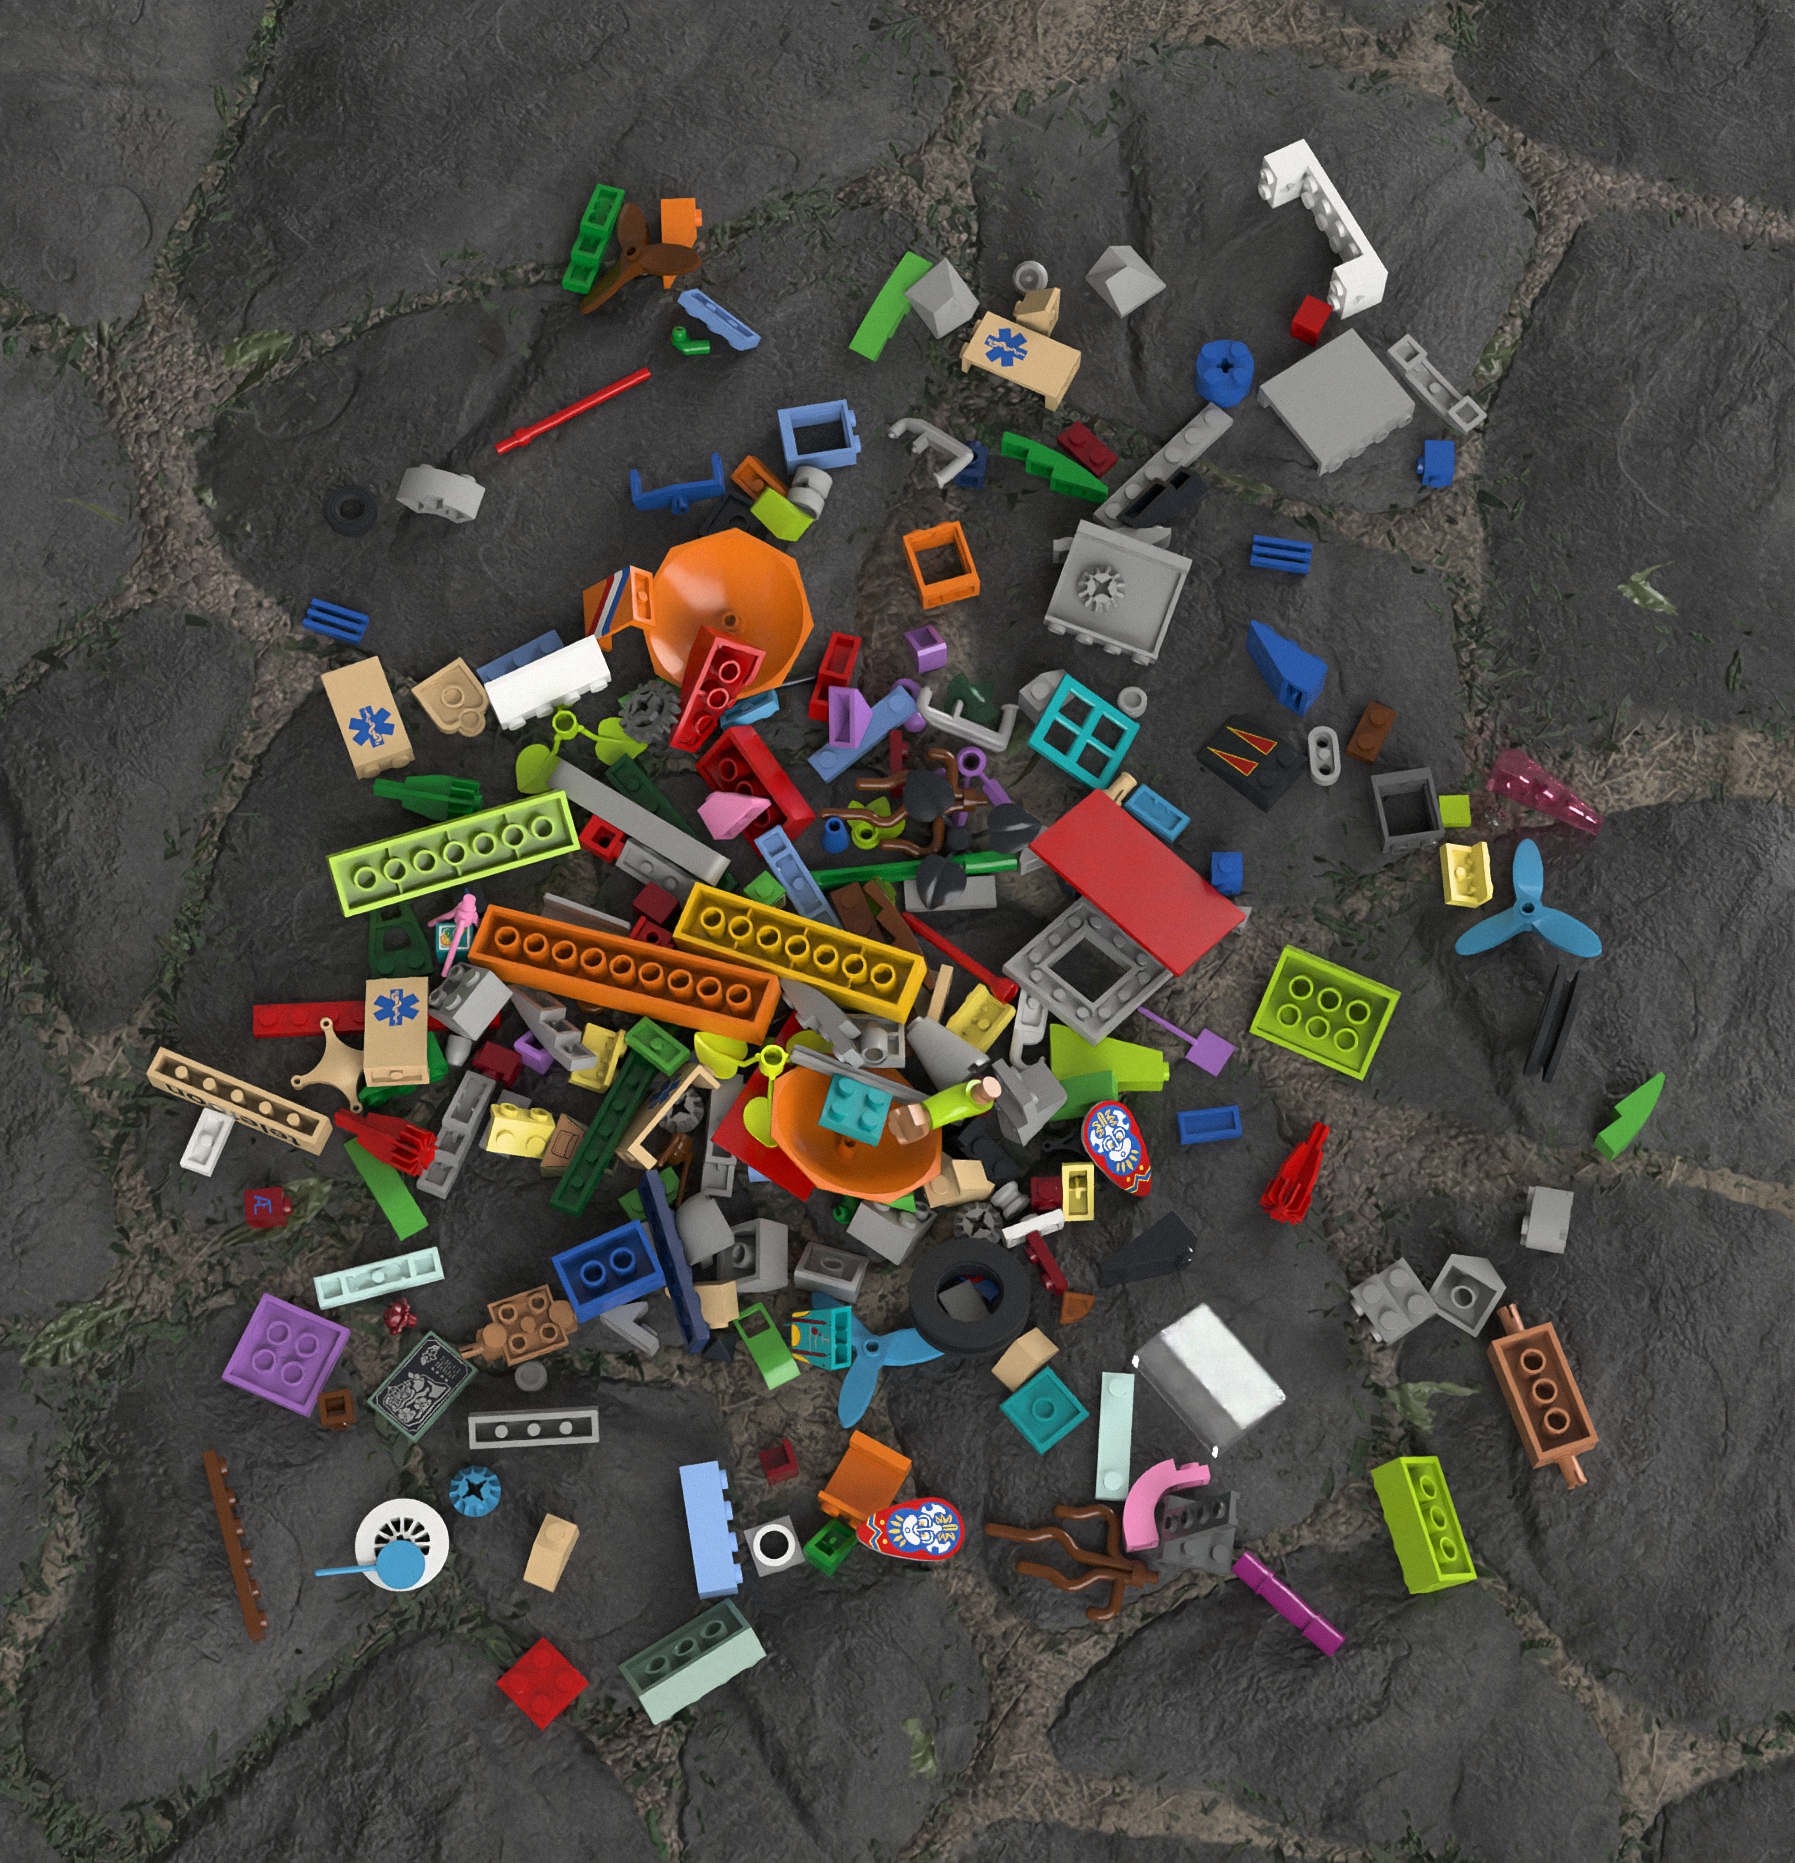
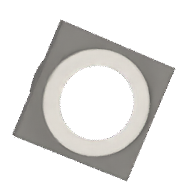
M789 1515L743 1531L759 1577L780 1572L805 1562ZM769 1531H780L788 1539V1550L779 1559H769L760 1550V1540Z

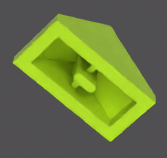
M770 487L764 490L750 508V511L778 539L796 542L814 520L812 516Z

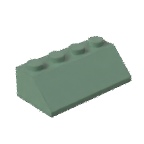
M728 1597L617 1667L655 1726L661 1721L671 1718L674 1713L690 1703L698 1701L712 1689L725 1684L739 1672L754 1666L767 1655L750 1624Z

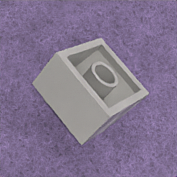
M757 1218L731 1226L730 1229L734 1235L735 1244L717 1253V1281L735 1280L737 1292H768L788 1286V1225L764 1218Z

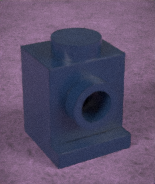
M968 441L964 445L972 450L974 457L954 477V485L983 490L989 448L984 447L979 441Z

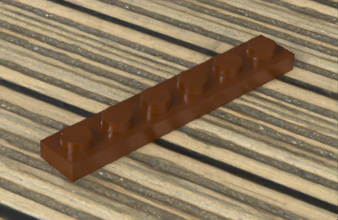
M858 881L830 893L832 902L846 932L886 944ZM914 1005L904 1025L905 1059L916 1055L906 1038L909 1033L907 1027L913 1020L919 1017Z
M213 1449L203 1452L202 1456L248 1635L253 1643L266 1639L264 1629L269 1628V1623L265 1610L258 1609L256 1599L261 1597L257 1579L251 1580L248 1568L253 1567V1562L249 1549H243L240 1537L245 1536L242 1520L240 1517L235 1518L232 1507L237 1506L236 1496L233 1487L227 1488L225 1477L230 1475L225 1457L219 1458Z

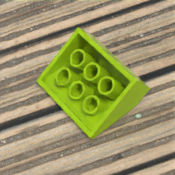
M1288 944L1284 947L1249 1032L1363 1081L1402 992Z

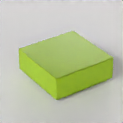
M1469 795L1438 796L1437 800L1444 828L1470 827Z

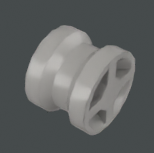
M1011 1181L995 1193L991 1202L994 1206L1000 1207L1003 1210V1216L1006 1220H1010L1025 1209L1030 1202V1198L1025 1194H1021L1018 1191L1016 1182Z

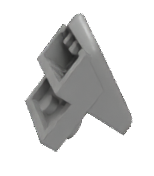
M1001 1058L992 1064L996 1079L1001 1086V1094L996 1098L997 1102L993 1106L997 1110L1003 1136L1018 1144H1022L1024 1147L1065 1104L1067 1093L1044 1062H1037L1019 1073L1014 1066L1009 1068Z

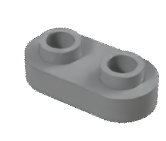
M1319 726L1309 733L1307 740L1309 772L1315 783L1328 786L1337 781L1341 771L1338 737L1333 729ZM1322 741L1325 742L1327 746L1321 748L1317 745V743ZM1326 769L1330 774L1322 775L1320 770Z

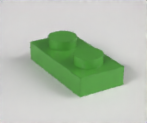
M646 1016L624 1035L625 1043L669 1077L691 1057L688 1048Z
M671 1166L659 1173L660 1181H663L666 1186V1200L669 1207L676 1203L680 1179ZM637 1188L618 1199L619 1205L631 1222L637 1219L641 1223L647 1221ZM686 1189L684 1197L688 1195V1191Z

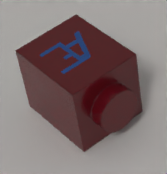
M282 1186L244 1190L245 1216L250 1230L288 1226L287 1215H292L293 1213L291 1196L285 1195Z

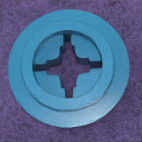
M471 1465L464 1470H459L455 1478L451 1480L449 1495L453 1506L460 1513L470 1517H479L488 1514L496 1507L501 1496V1486L496 1474L488 1468ZM467 1481H470L475 1486L483 1484V1487L480 1489L483 1501L476 1498L475 1495L470 1497L466 1495L470 1491Z

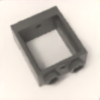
M1430 767L1372 775L1370 777L1367 788L1382 853L1391 852L1393 855L1407 852L1409 849L1421 848V850H1431L1441 845L1445 831ZM1421 791L1430 831L1390 837L1381 797Z

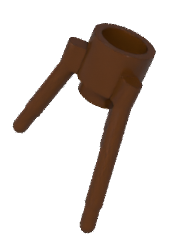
M681 1132L671 1133L666 1144H663L655 1157L657 1162L650 1169L654 1170L657 1165L659 1167L663 1166L665 1161L674 1165L683 1162L675 1205L676 1209L682 1205L690 1164L695 1156L690 1152L693 1141L689 1136ZM644 1170L643 1173L639 1176L637 1181L634 1183V1188H637L636 1185L638 1184L644 1172L647 1170Z

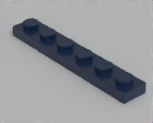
M657 1169L647 1170L636 1185L661 1268L665 1274L666 1284L688 1354L700 1353L709 1340L710 1328L707 1321L703 1319L701 1299L699 1294L695 1292L692 1284V1270L690 1265L686 1264L683 1255V1241L677 1235L674 1226L675 1216L666 1200V1186L663 1181H660Z

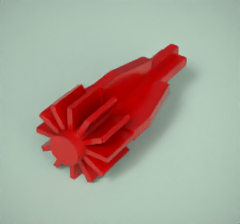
M341 1108L339 1113L336 1112L334 1118H336L334 1124L358 1135L356 1142L378 1160L414 1177L416 1175L421 1176L423 1169L428 1170V1165L435 1159V1150L438 1149V1146L434 1144L438 1138L434 1136V1133L408 1121L374 1113H368L367 1118H364L345 1108Z
M1316 1121L1306 1141L1299 1142L1282 1163L1276 1179L1271 1178L1259 1205L1264 1206L1263 1212L1270 1213V1218L1281 1221L1283 1224L1286 1220L1291 1225H1295L1296 1222L1299 1224L1302 1222L1312 1201L1310 1195L1323 1157V1152L1320 1149L1329 1133V1126L1322 1125Z

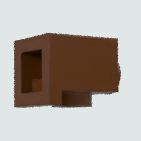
M349 1388L317 1394L322 1426H325V1428L330 1427L331 1430H343L349 1428L351 1423L357 1422L354 1397Z

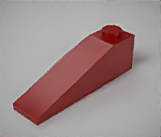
M701 625L690 650L679 695L681 702L677 706L682 711L674 716L678 723L672 724L668 745L696 753L717 727V720L727 708L731 709L737 702L734 699L745 685L749 687L754 681L766 652L727 632Z

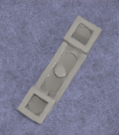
M1409 334L1405 335L1387 350L1386 353L1411 389L1430 409L1453 428L1466 435L1487 417V414L1468 395L1463 398L1426 360L1428 353Z

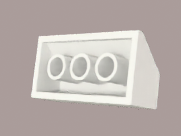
M593 634L484 684V688L502 730L507 728L515 730L526 724L525 720L537 716V718H541L550 714L555 706L562 703L564 705L575 703L581 698V694L590 690L592 693L603 690L608 686L607 683L611 681V675Z

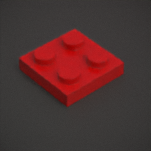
M542 1637L496 1684L543 1731L589 1685V1682Z

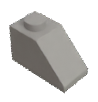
M1063 668L1040 674L1019 691L1018 706L1035 725L1062 676L1068 674ZM1069 692L1061 708L1076 696Z

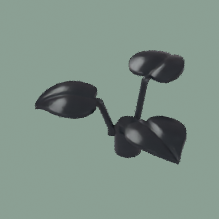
M913 770L907 773L903 799L908 814L921 822H930L939 814L950 829L947 841L951 850L946 859L944 860L937 854H930L921 861L917 869L916 885L918 894L928 910H933L954 901L965 890L967 877L963 867L958 863L950 861L957 851L968 849L972 840L990 835L989 843L993 851L1005 855L1013 854L1027 847L1036 838L1042 827L1041 822L1021 806L1013 803H1003L996 806L989 813L987 818L989 830L971 834L964 826H954L943 811L955 803L953 787L944 777L927 770Z

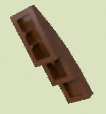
M870 880L863 887V893L881 911L875 917L877 925L894 940L890 946L924 958L927 971L921 985L933 995L936 986L925 956L911 929L893 903Z

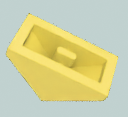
M1062 1163L1060 1176H1062L1063 1186L1062 1213L1065 1217L1064 1221L1094 1220V1163Z

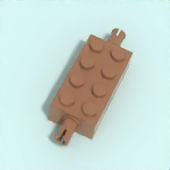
M1516 1304L1509 1305V1309L1506 1306L1497 1310V1314L1501 1319L1507 1336L1491 1341L1486 1352L1531 1465L1535 1469L1553 1462L1558 1463L1568 1489H1574L1575 1485L1577 1487L1587 1483V1480L1576 1456L1592 1450L1599 1439L1552 1323L1548 1322L1525 1329L1516 1309Z

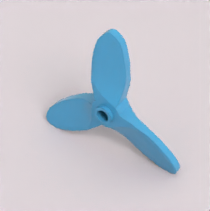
M1530 839L1522 840L1515 852L1513 889L1516 902L1514 906L1476 924L1465 932L1455 945V952L1457 954L1471 955L1493 948L1520 932L1533 931L1548 944L1574 955L1595 957L1602 951L1601 942L1591 929L1564 912L1544 907L1540 902L1543 891V866L1539 850Z
M821 1292L812 1293L811 1305L813 1309L843 1306L827 1294ZM851 1313V1353L854 1355L855 1360L846 1375L840 1392L838 1404V1420L844 1428L851 1427L863 1416L874 1394L878 1369L883 1365L906 1366L925 1362L945 1353L930 1346L922 1339L915 1328L901 1329L881 1337L873 1335Z

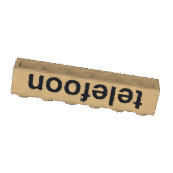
M162 1047L159 1048L146 1073L154 1087L199 1106L231 1116L237 1122L320 1156L333 1130L329 1118Z

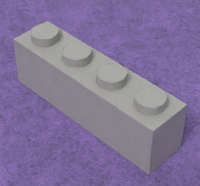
M598 1406L470 1412L468 1416L470 1449L599 1442L600 1439Z

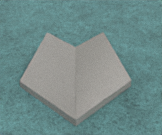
M1109 246L1085 277L1087 282L1121 319L1166 288V284L1131 246Z
M943 258L903 293L936 339H940L970 320L980 304L947 258Z
M1451 1254L1430 1289L1429 1295L1440 1309L1437 1312L1438 1315L1472 1336L1477 1337L1507 1287L1488 1258Z

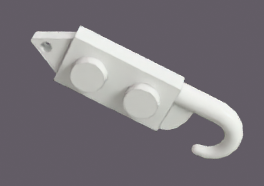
M1022 988L1009 1052L1010 1062L1018 1072H1022L1031 1066L1022 1062L1023 1045H1034L1042 1041L1049 1012L1046 1007ZM1042 1056L1038 1062L1045 1063L1046 1058Z

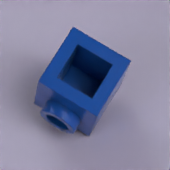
M1424 441L1421 456H1417L1416 473L1421 474V485H1430L1434 488L1451 486L1454 475V441Z
M1212 852L1209 863V884L1222 895L1240 894L1243 882L1242 853Z

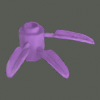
M977 747L963 748L956 757L958 771L965 775L963 787L959 786L958 788H968L970 777L978 775L984 782L982 790L995 806L1003 803H1012L995 779L988 780L982 772L986 766L984 753ZM968 756H974L977 760L976 765L972 768L967 767L965 764V759ZM944 768L934 771V773L946 779V770ZM968 812L952 813V824L954 826H964Z

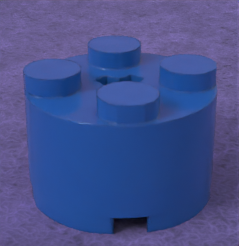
M1218 340L1203 345L1196 361L1194 388L1200 397L1202 396L1208 401V404L1213 402L1219 408H1228L1237 405L1248 395L1254 373V360L1247 346L1243 342Z

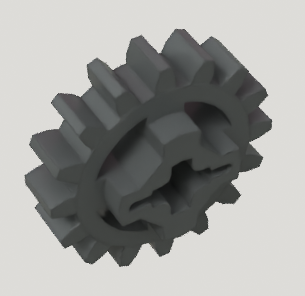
M649 680L647 687H644L641 683L638 684V691L636 693L633 691L629 692L630 700L622 701V704L626 707L625 710H621L618 713L623 718L619 722V725L624 729L623 732L639 744L643 740L647 744H651L653 737H656L659 741L662 740V733L664 731L669 734L672 732L669 727L670 724L678 723V720L674 717L675 714H679L682 711L677 706L681 702V699L676 695L677 692L661 680L657 684Z

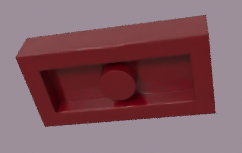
M1079 420L1057 437V444L1098 480L1118 464L1119 458Z
M902 730L890 731V775L897 771L908 770L902 769V759H908V741H902ZM906 782L890 789L891 798H903V787H905Z
M1035 1230L1026 1235V1247L1023 1248L1028 1261L1031 1264L1036 1263L1040 1269L1039 1279L1046 1291L1052 1290L1055 1297L1064 1294V1291H1067L1068 1282L1039 1232Z

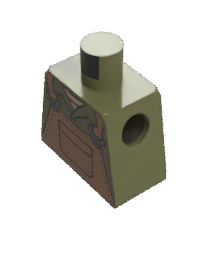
M561 1113L539 1166L542 1176L562 1179L589 1127ZM612 1156L604 1173L614 1175L619 1162L618 1157Z

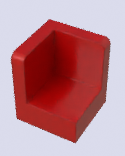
M1307 295L1292 320L1289 336L1316 347L1321 337L1322 327L1332 312V306Z

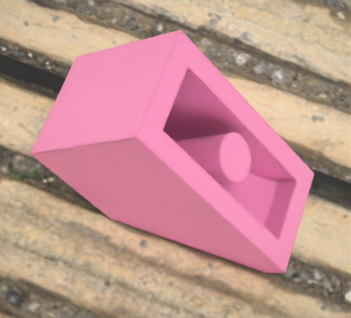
M716 791L705 799L706 802L698 809V812L714 840L734 839L767 809L771 802L766 798L736 792Z

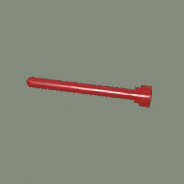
M903 912L901 914L909 928L990 986L995 999L1002 1004H1007L1014 998L1019 986L1008 977L995 976L911 913Z

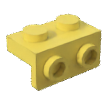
M1480 841L1472 847L1445 843L1439 847L1445 904L1477 908L1492 898L1493 884L1490 877V856L1487 843Z
M979 983L967 995L965 1002L959 1010L949 1018L945 1027L985 1054L1017 1012L1014 1006L1008 1003L1002 1004L989 993L986 986Z
M587 1023L584 1027L580 1043L597 1056L596 1067L572 1071L568 1082L601 1094L610 1086L612 1087L620 1071L616 1069L618 1058L622 1059L628 1044L624 1040L626 1031L620 1029L616 1033Z
M502 1103L501 1105L491 1104L490 1113L492 1119L485 1142L486 1151L543 1159L556 1127L552 1114L542 1108H531L529 1110L518 1108L510 1103Z

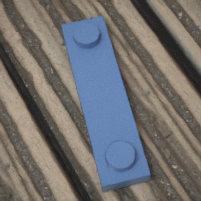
M901 685L871 708L873 716L859 748L832 747L828 742L807 759L826 784L887 737L890 731L897 729L918 712L916 702Z
M780 824L754 840L756 846L781 886L787 891V896L799 915L840 930L844 929Z

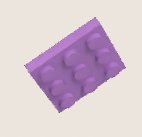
M264 1293L221 1378L223 1381L309 1418L318 1400L317 1394L322 1392L351 1331L346 1327Z

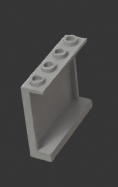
M1353 328L1260 385L1257 401L1263 408L1269 405L1273 408L1317 462L1318 476L1327 471L1329 473L1334 472L1342 465L1343 461L1351 456L1352 458L1359 456L1371 443L1383 441L1393 429L1405 427L1411 422L1415 408L1413 400Z
M1081 519L1043 624L1048 625L1047 629L1056 634L1064 635L1067 632L1076 635L1075 640L1083 644L1092 645L1095 642L1103 645V650L1108 653L1120 655L1122 652L1132 656L1131 660L1145 666H1148V663L1154 664L1193 560ZM1096 565L1109 566L1116 572H1119L1125 583V596L1116 609L1107 613H1096L1087 609L1078 596L1080 578L1085 571ZM1093 579L1097 588L1092 597L1094 598L1096 595L1103 593L1111 598L1107 592L1111 581L1100 584Z

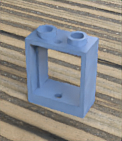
M846 399L777 410L778 427L788 475L796 474L797 469L801 466H810L822 470L857 464L856 453L861 452L859 435L853 436L852 427H856L855 414L853 409L848 410ZM841 421L846 448L798 456L793 428Z

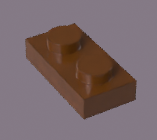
M1370 700L1346 749L1345 755L1373 766L1398 712Z

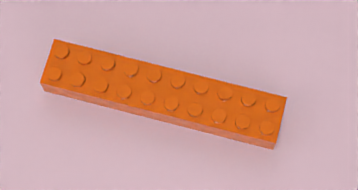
M492 904L488 905L468 953L471 965L491 970L502 981L762 1046L782 994L778 975Z

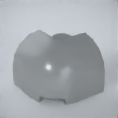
M707 1189L689 1197L679 1206L674 1215V1226L677 1235L683 1241V1255L690 1266L699 1263L703 1270L713 1265L712 1255L735 1244L734 1235L714 1198L710 1200Z

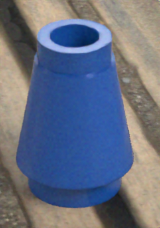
M833 817L828 819L820 835V844L830 853L842 852L848 847L850 836L843 822L839 818Z

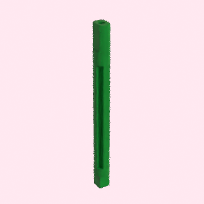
M995 851L953 856L950 861L960 864L966 875L1017 870L1016 853L1007 855L999 854ZM922 860L822 871L812 870L809 873L820 890L842 888L857 881L861 886L866 885L870 880L875 884L916 880L917 869Z

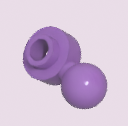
M903 678L897 680L892 685L890 693L901 685L905 690L910 689L912 692L911 698L915 702L917 701L921 687L914 680ZM916 712L903 725L910 732H919L925 727L926 721L919 712Z

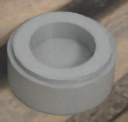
M1132 686L1124 688L1119 693L1117 708L1125 716L1136 718L1145 712L1147 696L1143 690Z
M530 1360L518 1366L515 1372V1381L522 1392L536 1394L546 1386L547 1373L541 1363Z

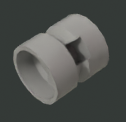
M801 466L797 469L792 482L793 488L789 490L786 499L814 518L813 521L819 519L825 503L823 499L827 498L831 488L832 478L824 471L815 467Z

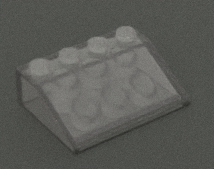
M1205 1303L1158 1333L1134 1353L1132 1363L1215 1458L1288 1399L1285 1393Z

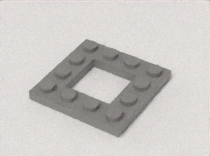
M1083 895L1007 961L1002 968V973L1017 983L1018 986L1094 1047L1174 975ZM1084 937L1127 971L1123 977L1094 1003L1090 1002L1050 969Z

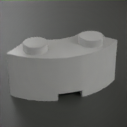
M421 464L419 467L406 469L396 500L416 513L436 514L448 518L455 523H461L475 519L485 488L477 484L472 476L466 474L457 475L435 469L427 464Z

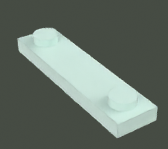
M436 1246L314 1277L313 1279L320 1309L324 1310L445 1278Z
M1102 1373L1096 1500L1126 1502L1128 1497L1134 1374Z

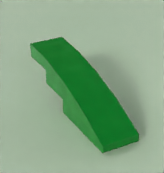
M597 184L581 220L580 233L571 251V262L562 280V289L585 295L592 290L617 222L625 190Z
M1005 431L1001 443V455L1026 461L1025 472L1050 479L1051 491L1099 505L1107 501L1108 487L1086 469L1044 445Z

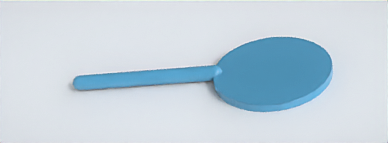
M397 1540L387 1544L380 1551L376 1564L319 1569L314 1574L316 1576L377 1571L378 1576L387 1586L394 1589H407L414 1586L423 1576L425 1558L422 1551L414 1543L406 1540Z

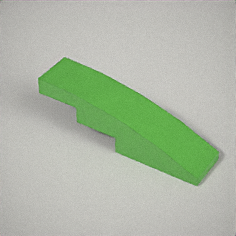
M908 251L879 293L848 348L876 362L888 338H892L904 314L907 315L912 307L903 293L931 270L934 264Z
M358 1136L343 1144L368 1189L401 1241L428 1226L425 1217L394 1167L381 1162L357 1143Z

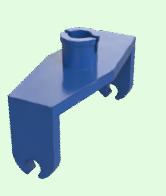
M712 453L714 480L674 484L646 493H642L641 479L637 469L630 470L632 502L637 510L671 507V513L681 515V508H683L684 514L690 511V503L725 494L723 465L719 453Z

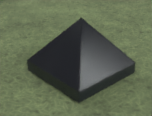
M710 1328V1337L702 1349L701 1358L733 1363L738 1331Z

